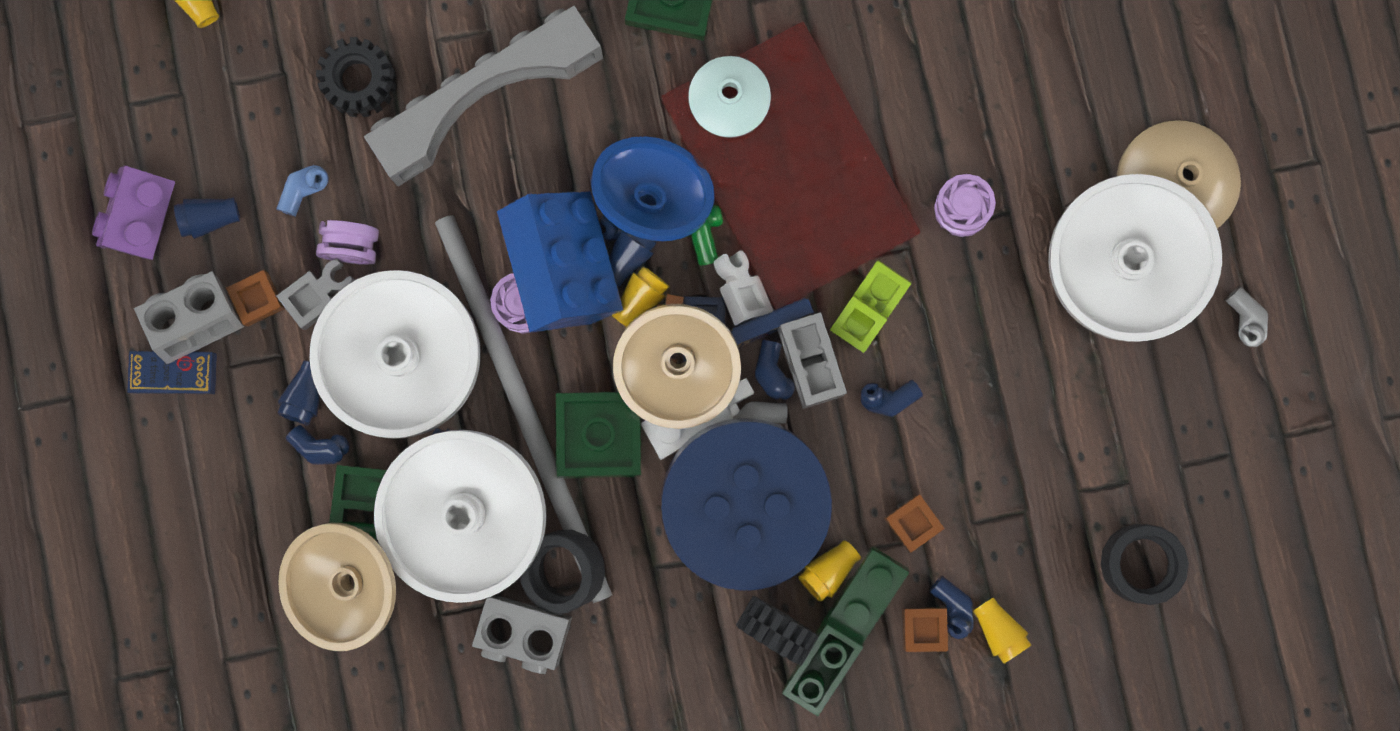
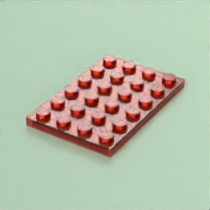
M804 22L736 56L755 64L765 75L770 87L771 100L768 113L762 123L750 133L728 138L714 135L701 127L695 120L689 105V88L692 80L660 96L661 102L687 150L692 154L698 166L709 173L714 187V199L741 249L746 254L753 271L761 280L775 310L801 299L919 236L921 233ZM728 86L723 89L722 94L724 97L732 99L737 96L738 92L734 87Z

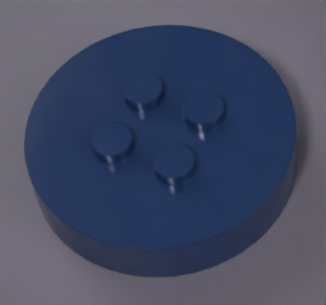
M736 418L720 421L704 428L692 436L679 449L671 461L664 478L661 493V509L668 540L674 552L692 572L712 584L727 589L759 590L775 586L792 578L810 563L827 535L832 513V499L829 482L822 465L810 448L799 437L773 422L755 418Z

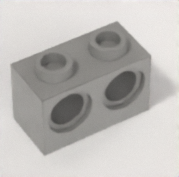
M213 271L207 274L195 275L189 278L184 285L167 293L155 294L148 298L144 304L134 308L152 350L166 364L244 327L225 286ZM214 300L210 308L201 311L202 306L207 301ZM175 318L174 323L169 328L162 329L168 320Z
M821 312L780 325L778 334L802 408L805 409L847 394Z
M493 595L485 600L472 647L482 649L481 656L484 658L505 662L506 658L510 657L523 661L521 666L523 669L546 674L547 668L555 670L559 665L572 616L552 614L537 606ZM502 618L510 623L512 635L509 640L501 641L493 636L491 626L495 619ZM544 630L551 635L553 646L550 651L539 652L533 647L531 637L534 631Z

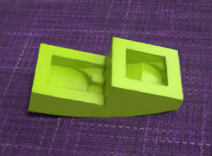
M877 260L830 331L864 353L912 282L880 260Z

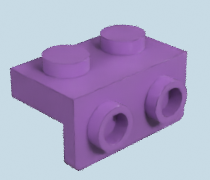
M128 166L119 168L117 174L111 172L104 189V196L110 198L106 213L98 212L92 230V235L98 237L96 246L153 260L175 181Z

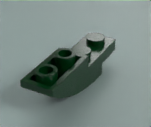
M872 546L854 576L849 578L816 631V634L819 635L817 641L802 666L797 664L782 694L816 716H819L863 649L867 636L909 574V568Z

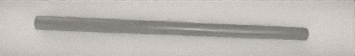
M454 215L443 217L436 221L435 225L563 530L572 529L587 535L564 478H557L556 458L500 324L492 312L491 303ZM574 556L575 561H576V563H577V565H578V568H579V570H580V573H581V567H580V565H579V563H578L576 557ZM605 577L600 592L592 600L593 603L612 596Z

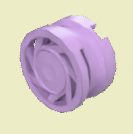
M971 174L956 175L946 181L940 189L934 206L935 217L941 228L943 227L952 235L959 237L972 236L981 231L993 215L996 204L994 192L990 185L979 176Z
M327 220V225L324 221L320 222L319 234L322 235V243L317 245L316 256L331 261L338 259L342 263L368 265L375 263L376 252L372 249L373 243L378 241L379 230L377 228L347 221Z
M514 273L500 279L493 288L490 299L492 312L496 319L510 331L521 334L530 333Z

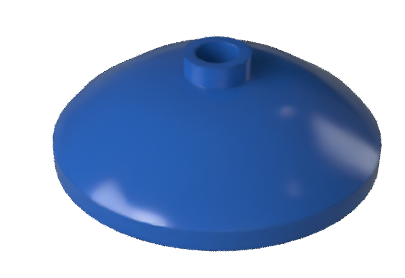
M631 137L615 142L600 154L591 176V189L594 200L605 217L621 230L642 239L672 241L687 237L696 232L706 222L714 203L713 183L702 163L681 146L660 138Z

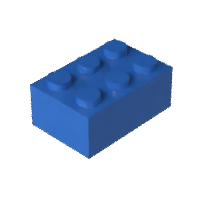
M590 191L527 194L497 211L530 333L589 325L623 311Z

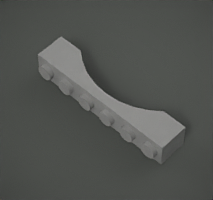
M575 6L566 11L564 9L554 11L544 20L545 24L532 32L526 30L517 34L510 41V46L497 54L496 52L485 54L475 63L476 67L463 75L457 73L448 77L441 83V89L428 97L426 95L418 96L406 105V110L396 117H386L376 122L371 127L372 132L365 135L364 138L391 180L399 187L431 167L439 146L450 127L467 108L483 96L505 85L526 79H571L603 59L600 44Z

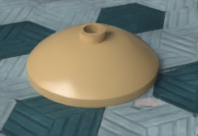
M1181 120L1167 121L1149 127L1128 145L1118 165L1117 176L1129 174L1152 175L1182 186L1204 205L1217 229L1232 214L1239 198L1241 187L1240 171L1232 150L1218 134L1194 122ZM1184 168L1189 169L1193 173V181H1188L1183 177L1182 172Z
M668 304L642 313L627 326L615 349L613 374L622 399L634 413L644 420L661 427L683 429L710 421L728 406L739 385L741 358L733 335L717 317L695 306ZM674 353H682L686 357V361L682 364H676L672 361L671 356Z
M322 524L300 534L291 543L283 557L278 581L281 603L293 627L306 640L323 649L348 651L369 643L384 630L394 610L396 582L386 553L369 534L349 524ZM350 575L352 576V578H353V580H354L355 587L352 586L351 583H350V581H349V576H350Z

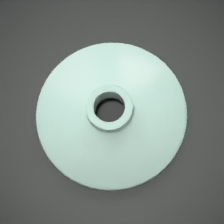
M724 56L707 62L697 71L689 88V105L695 120L706 131L720 137L732 138L750 133L762 123L770 106L771 93L765 75L755 64L740 57ZM731 86L737 90L738 94L736 97L728 99L722 94L723 89Z

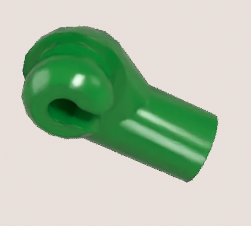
M713 205L706 222L701 228L691 234L700 266L712 264L718 258L711 232V227H718L723 224L722 213L718 205Z

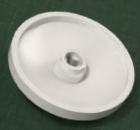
M1129 174L1113 177L1090 187L1067 207L1058 220L1052 234L1048 265L1051 282L1058 299L1078 323L1088 330L1109 339L1139 342L1170 335L1192 322L1202 312L1218 285L1222 267V248L1219 233L1211 215L1192 193L1182 186L1161 177Z
M390 270L377 272L361 277L345 286L323 309L314 327L310 344V368L313 381L320 397L329 410L350 427L365 434L383 438L414 437L434 430L444 424L460 410L468 399L475 385L480 366L479 337L474 321L466 307L449 289L439 282L422 274L409 271Z
M451 430L437 433L415 442L392 462L384 474L377 491L374 507V524L379 545L386 553L394 572L406 584L416 591L437 600L456 603L473 602L491 597L503 591L520 578L530 567L543 541L546 528V504L535 472L523 456L513 447L494 436L482 432Z

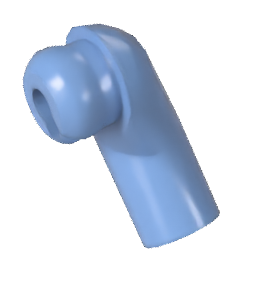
M316 165L291 173L286 180L276 210L296 217L302 198L319 192L327 186L329 181L328 173Z

